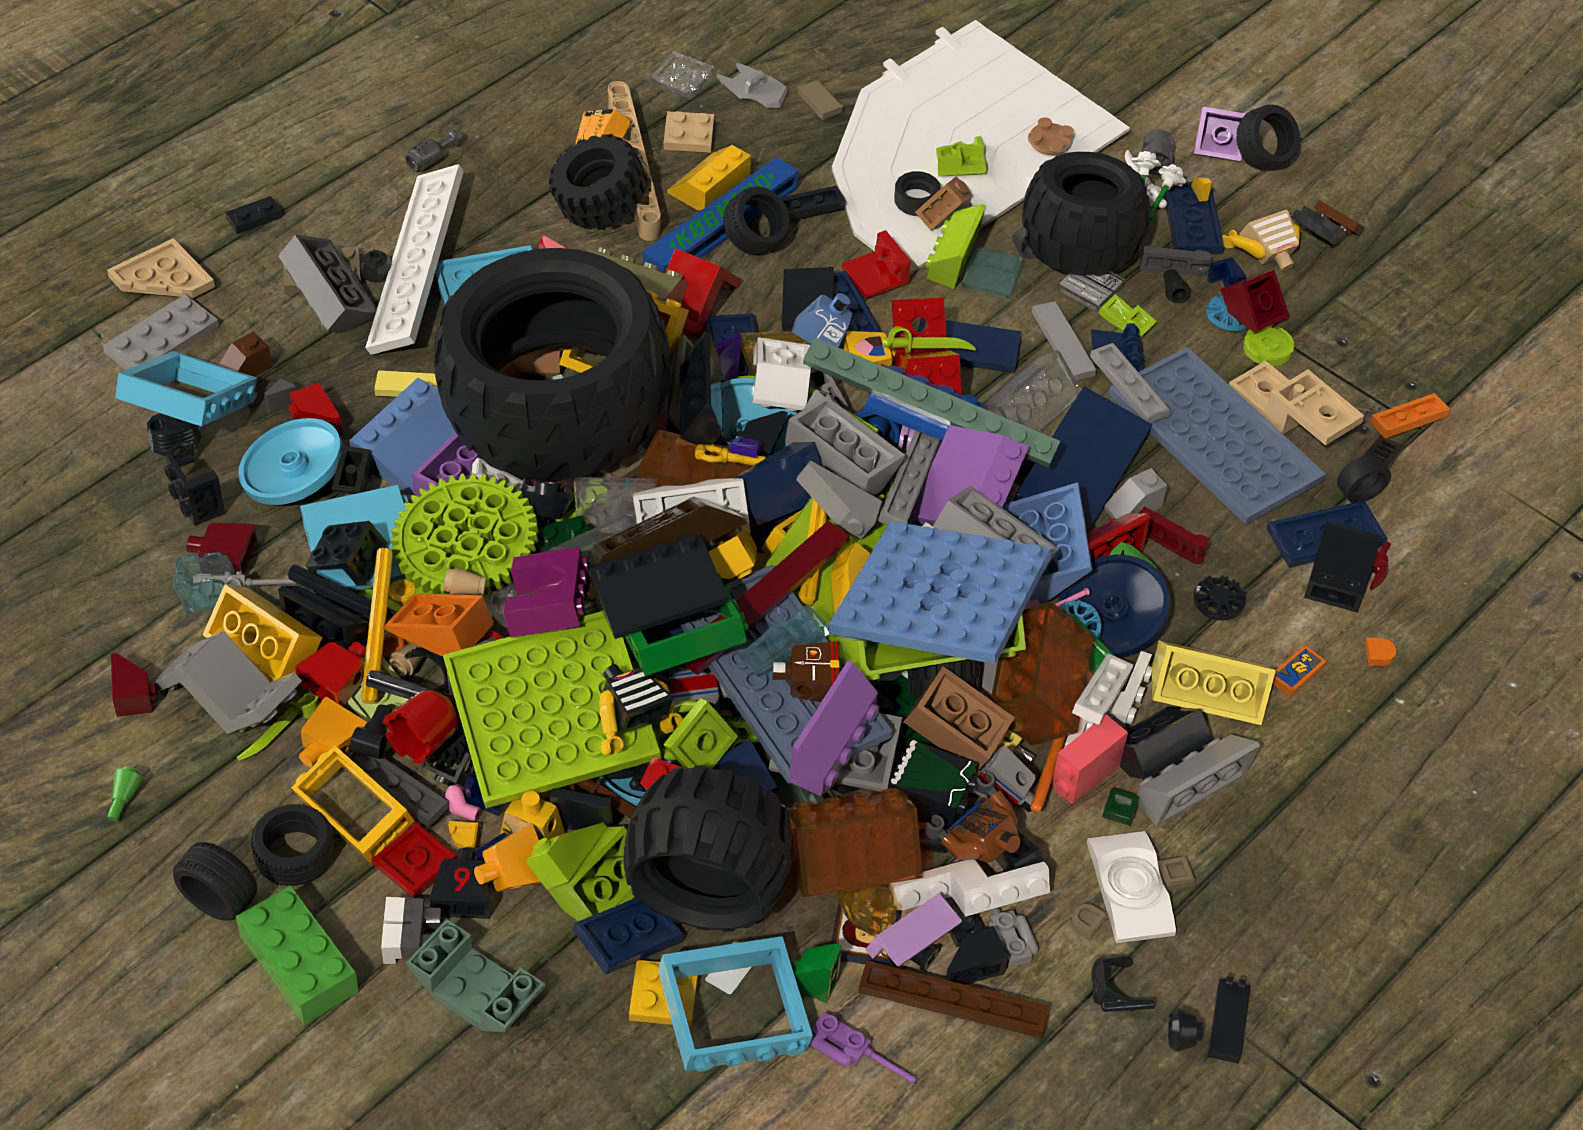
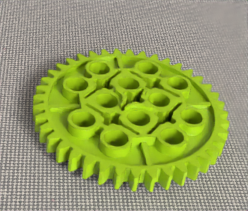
M462 473L459 480H455L453 475H450L449 482L447 483L440 478L439 486L436 487L434 484L429 483V491L422 488L419 489L420 497L411 496L413 504L404 503L405 511L398 512L400 519L394 520L396 528L391 530L393 538H391L392 552L401 574H405L407 581L412 580L415 588L421 585L424 593L431 589L432 594H439L440 591L442 594H450V592L443 591L447 568L454 569L457 567L487 578L485 591L491 594L492 586L500 590L502 589V581L508 584L511 583L510 575H512L513 557L530 555L531 552L536 551L535 543L538 542L537 533L539 532L533 507L529 506L528 498H523L522 491L516 492L514 485L507 487L506 480L498 483L496 476L487 481L486 474H483L480 479H476L475 473H472L470 478L466 479L464 473Z

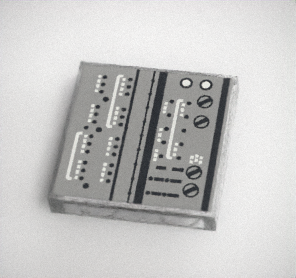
M1111 271L1108 274L1096 276L1068 273L1057 284V291L1087 306L1089 309L1099 312L1109 299L1115 294L1117 295L1125 287L1126 279Z

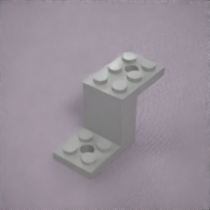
M223 630L189 646L152 683H155L158 692L166 688L173 690L179 684L183 685L220 727L229 734L237 730L242 732L249 726L253 728L261 721L263 723L269 721L278 712L275 708L281 702L286 703L297 693L295 688L302 680L293 672L269 682Z

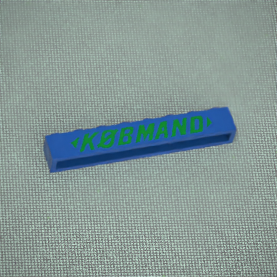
M778 157L766 163L761 169L749 175L737 186L732 187L720 198H716L713 203L703 210H699L696 215L686 222H682L679 227L669 234H665L662 239L652 246H648L643 251V265L644 262L659 267V272L665 273L675 248L702 258L728 239V235L724 230L725 227L723 226V214L728 202L744 189L756 186L768 188L781 198L787 197L798 189L799 171ZM744 205L743 213L747 225L763 214L761 210L754 206Z

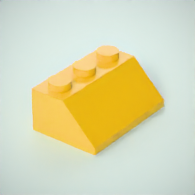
M733 145L718 150L667 189V193L698 211L703 210L713 203L716 198H720L750 175L751 155Z

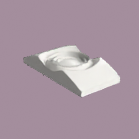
M743 478L709 479L690 485L661 486L633 494L637 523L694 496L729 508L746 519L747 524L745 526L748 532L751 533Z
M1146 832L1088 838V849L1116 943L1175 936L1176 927L1170 896L1162 883L1156 851Z

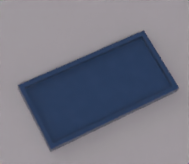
M1083 386L1052 438L1059 440L1060 444L1049 468L1035 463L1017 491L1014 500L1017 501L1078 482L1086 531H1089L1152 424Z

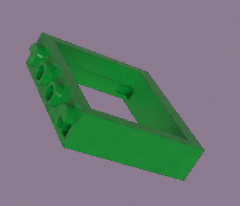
M720 574L718 576L728 599V603L716 606L723 620L649 645L641 631L624 636L645 676L747 642L744 630L748 629V624L745 621L744 613H740L736 600L731 598L729 589L723 585Z

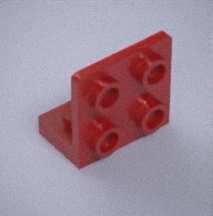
M886 230L877 233L874 252L842 263V269L846 270L852 282L865 298L909 283L911 261Z

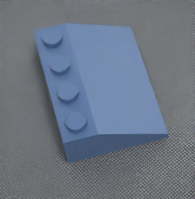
M417 378L349 441L350 447L370 449V472L392 485H398L399 489L414 495L412 473L455 433V430L443 410L438 388Z
M1078 482L1003 505L1002 509L1059 548L1057 554L1046 566L1030 597L1031 601L1037 599L1039 603L1047 602L1092 571Z

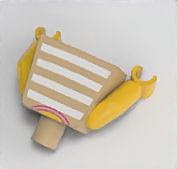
M1286 209L1249 222L1240 232V235H1237L1235 230L1229 231V236L1222 235V240L1225 248L1238 247L1243 249L1264 265L1276 261L1280 270L1285 271L1294 266L1290 255L1299 246L1300 226L1291 221L1289 212Z

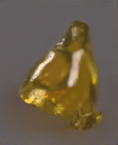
M872 884L859 890L838 889L835 892L836 900L847 920L857 929L871 936H876L883 932L889 924L893 925L896 921L897 905L893 904L891 890L885 886Z

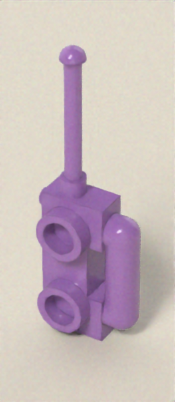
M823 1012L811 1028L813 1035L810 1042L811 1047L844 1067L849 1066L851 1063L858 1065L864 1056L867 1058L871 1057L908 1080L910 1084L915 1083V1075L912 1076L876 1054L870 1048L871 1040L867 1036L864 1037L861 1032L841 1023L836 1017Z

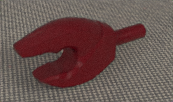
M1386 541L1380 552L1377 551L1371 570L1375 575L1371 582L1370 590H1374L1381 585L1387 577L1389 569L1386 553L1391 546L1390 542Z

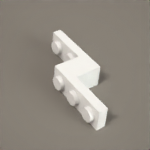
M1144 651L1140 652L1125 691L1118 693L1105 714L1123 729H1125L1126 724L1132 725L1137 712L1134 704L1135 702L1141 703L1146 689L1142 687L1143 682L1149 683L1152 676V666H1149L1152 654ZM1077 715L1064 747L1095 723L1086 722Z
M975 859L964 860L889 881L891 907L897 911L910 909L924 904L940 893L944 899L952 897L966 917L1050 893L1049 868L1045 862H1040L987 877Z

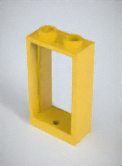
M335 745L329 751L321 754L317 763L308 772L302 773L291 787L302 802L321 812L331 828L370 864H372L374 856L399 837L414 822L407 809ZM341 767L345 768L391 810L361 841L353 836L312 798Z

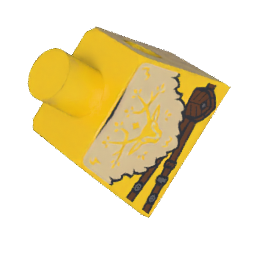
M535 791L525 792L521 799L511 802L504 814L500 836L506 838L512 833L533 824L539 840L543 838L549 840L565 834L558 807L541 799Z

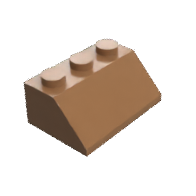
M942 666L903 722L943 751L977 763V772L990 759L1015 717Z

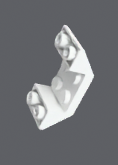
M758 337L753 350V365H756V375L753 385L752 403L762 407H782L789 411L803 410L807 404L811 367L803 364V359L810 345Z

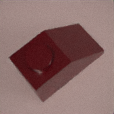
M112 653V700L117 717L152 713V701L157 700L155 683H150L147 671L118 653Z

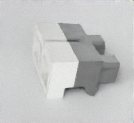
M386 897L381 944L383 964H396L397 959H410L433 934L424 933V928L440 927L442 920L441 908L424 907V899Z

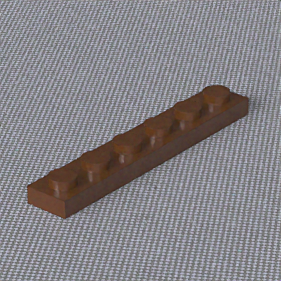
M867 960L858 991L861 994L1042 1038L1049 1005Z

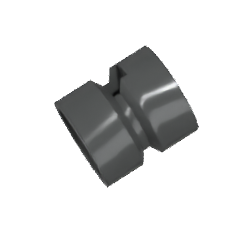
M1152 130L1144 136L1142 152L1155 153L1156 160L1161 163V166H1156L1149 170L1150 174L1160 175L1158 171L1162 166L1168 167L1172 164L1174 140L1173 136L1165 130Z

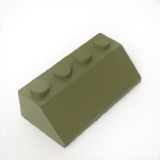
M601 247L598 248V251L587 250V252L606 257L630 270L640 279L646 290L659 294L658 299L666 301L669 298L682 303L688 286V282L681 279L682 274L667 270L666 274L659 272L658 266L647 262L640 266L635 264L636 259L621 255L619 259L612 256V251Z

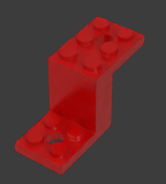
M675 248L667 270L682 274L681 279L688 282L681 303L682 308L689 310L682 335L689 338L692 333L701 336L720 288L728 290L730 286L739 288L742 279L721 266ZM659 311L664 326L667 328L671 315Z
M944 297L891 300L893 328L896 326L903 327L910 331L912 337H946ZM918 317H922L926 322L925 328L920 332H916L912 326L913 321ZM899 331L894 335V338L905 337L903 331ZM894 348L895 366L902 368L905 373L912 376H923L930 383L938 386H949L954 392L962 395L959 354L947 348H911L910 353H906L905 348Z

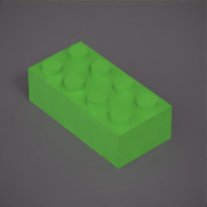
M291 886L236 916L240 937L304 1025L359 992L356 972Z

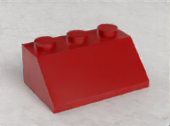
M1147 513L1125 514L1117 519L1109 520L1105 525L1097 529L1087 531L1091 560L1110 555L1112 550L1121 542L1133 546L1142 553L1151 517Z

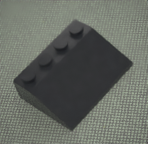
M699 533L684 535L679 540L670 543L656 544L651 549L642 552L628 553L623 558L617 560L603 561L595 567L588 569L595 598L615 639L728 603L726 593L712 559Z

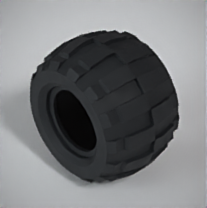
M1069 152L1054 156V158L1045 161L1034 174L1025 192L1022 224L1024 228L1028 229L1026 237L1027 246L1033 250L1032 254L1040 261L1069 274L1096 276L1124 268L1128 261H1132L1135 253L1137 254L1147 234L1150 219V202L1147 195V187L1144 185L1145 180L1140 173L1125 162L1096 152Z

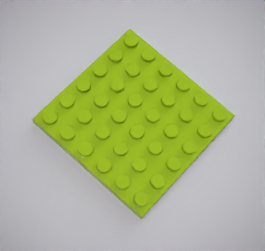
M602 611L580 617L579 627L512 638L506 637L443 655L485 809L521 799L525 792L535 791L539 794L648 763L655 758L661 759V753L651 724L622 735L616 731V736L620 737L623 741L622 750L615 753L614 745L610 742L611 753L604 755L601 751V743L607 739L606 733H603L600 716V695L607 681L603 673L609 666L614 664L618 665L623 673L633 670L623 637L614 638Z

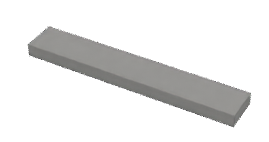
M915 430L905 458L901 463L882 508L878 522L886 525L896 522L907 524L941 440Z

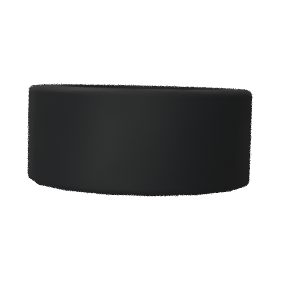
M911 171L904 173L895 183L894 202L898 209L905 214L918 216L915 211L941 189L940 183L937 178L926 172ZM911 189H920L928 192L930 195L924 198H914L904 192Z
M1363 455L1354 459L1340 472L1337 486L1351 503L1363 500L1368 501L1382 492L1391 479V472L1378 455Z

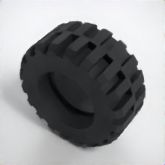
M595 135L590 136L588 140L584 141L582 139L578 141V144L573 147H568L564 155L561 154L557 158V164L553 165L549 177L551 194L566 219L580 227L589 228L591 226L592 228H601V225L610 226L614 224V221L623 220L626 218V214L632 213L636 209V204H640L644 197L643 194L646 192L648 179L640 159L628 141L617 136L602 135L598 137ZM606 177V178H605L604 180H602L601 182H599V183H597V184H595V185L590 186V185L593 184L595 181H597V180H599V179H601V178Z

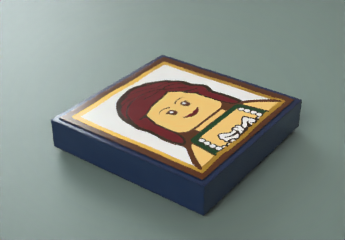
M839 901L831 944L842 946L840 960L865 964L867 960L890 966L891 958L885 951L872 959L865 949L878 934L898 921L899 911Z

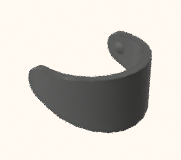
M1021 227L1012 236L1015 247L1023 258H1037L1032 254L1033 250L1027 244H1022L1028 235V229Z

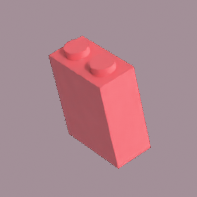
M1105 715L1099 725H1092L1058 752L1051 787L1054 788L1060 797L1074 804L1120 767L1128 732L1108 715Z

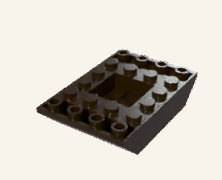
M693 496L594 544L588 558L589 567H595L603 561L610 562L623 558L628 553H638L651 549L656 544L670 543L688 534L694 535L699 533L704 544L709 548L717 543L715 539L722 535L731 537L740 533L743 530L741 526L747 524L744 517L729 508ZM587 573L588 585L585 589L591 600L595 598L589 573Z

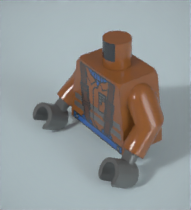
M989 771L985 773L988 784H983L977 777L978 791L981 794H988L990 796L989 799L983 797L945 831L943 830L944 820L939 815L932 816L931 822L933 826L928 822L925 826L927 837L931 839L940 838L942 840L941 844L960 860L977 859L992 862L1004 851L1014 853L1020 846L1019 833L1016 828L1018 819L1015 811L1001 790L997 792L994 788L995 777Z

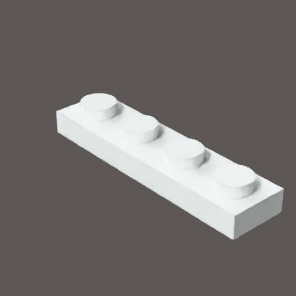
M1107 654L1075 703L1072 713L1080 716L1086 722H1093L1099 725L1130 676L1134 665L1111 654Z

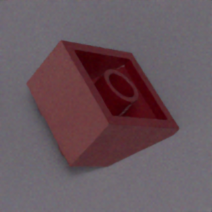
M1275 270L1251 275L1220 289L1228 313L1253 332L1260 331L1290 317Z

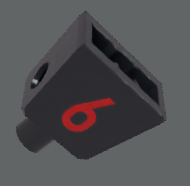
M460 848L457 851V859H444L441 861L429 901L430 907L441 908L442 917L490 919L488 884H479L474 874L475 867L486 862L475 860L476 852L471 848Z

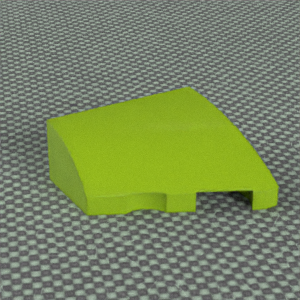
M982 136L974 137V143L972 144L959 141L953 145L936 148L938 176L986 173Z

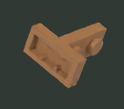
M956 176L915 213L932 230L969 198L972 193L969 191L966 183Z

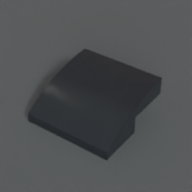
M1305 205L1301 211L1296 209L1291 216L1293 220L1334 245L1342 242L1347 236L1345 230Z

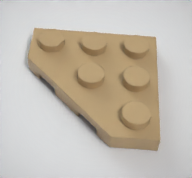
M174 238L107 270L109 278L124 292L178 297L186 294L189 298H194L215 287L213 278Z

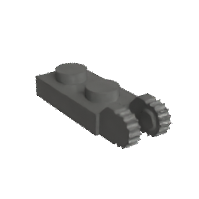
M1144 246L1140 260V271L1165 273L1169 269H1175L1178 274L1204 276L1208 274L1209 266L1207 264L1211 263L1212 254L1202 250L1193 252Z

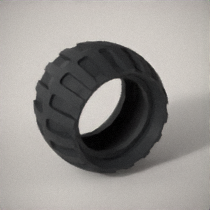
M707 766L673 769L668 775H661L648 788L639 801L628 824L624 847V871L627 885H631L632 894L638 900H642L648 905L650 910L670 918L675 923L686 924L706 931L722 930L723 932H732L739 928H750L758 920L761 921L776 903L790 872L793 855V835L788 810L780 804L779 798L772 791L768 792L758 782L736 775L732 771L709 769Z

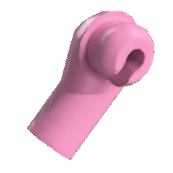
M459 784L449 786L445 793V799L448 801L450 812L476 822L480 816L481 808L466 803L463 786Z

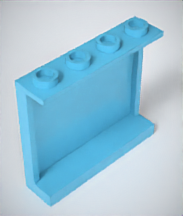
M398 485L300 506L302 522L310 551L312 552L322 536V532L327 526L370 521L387 541L388 544L385 548L392 550L391 538H393L391 530L396 528L394 520L400 519L398 512L405 511L404 503H408L406 494L401 495ZM394 555L392 558L390 583L406 579L405 574H401L399 566L396 565ZM341 567L316 570L318 575L352 591L372 588L374 584L375 568L366 585L356 586ZM327 598L328 600H330V601H332V602H334V603H337L336 601H334V600H332V599H330V598Z

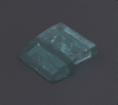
M975 246L963 278L962 287L1010 299L1015 281L1018 279L1023 257Z

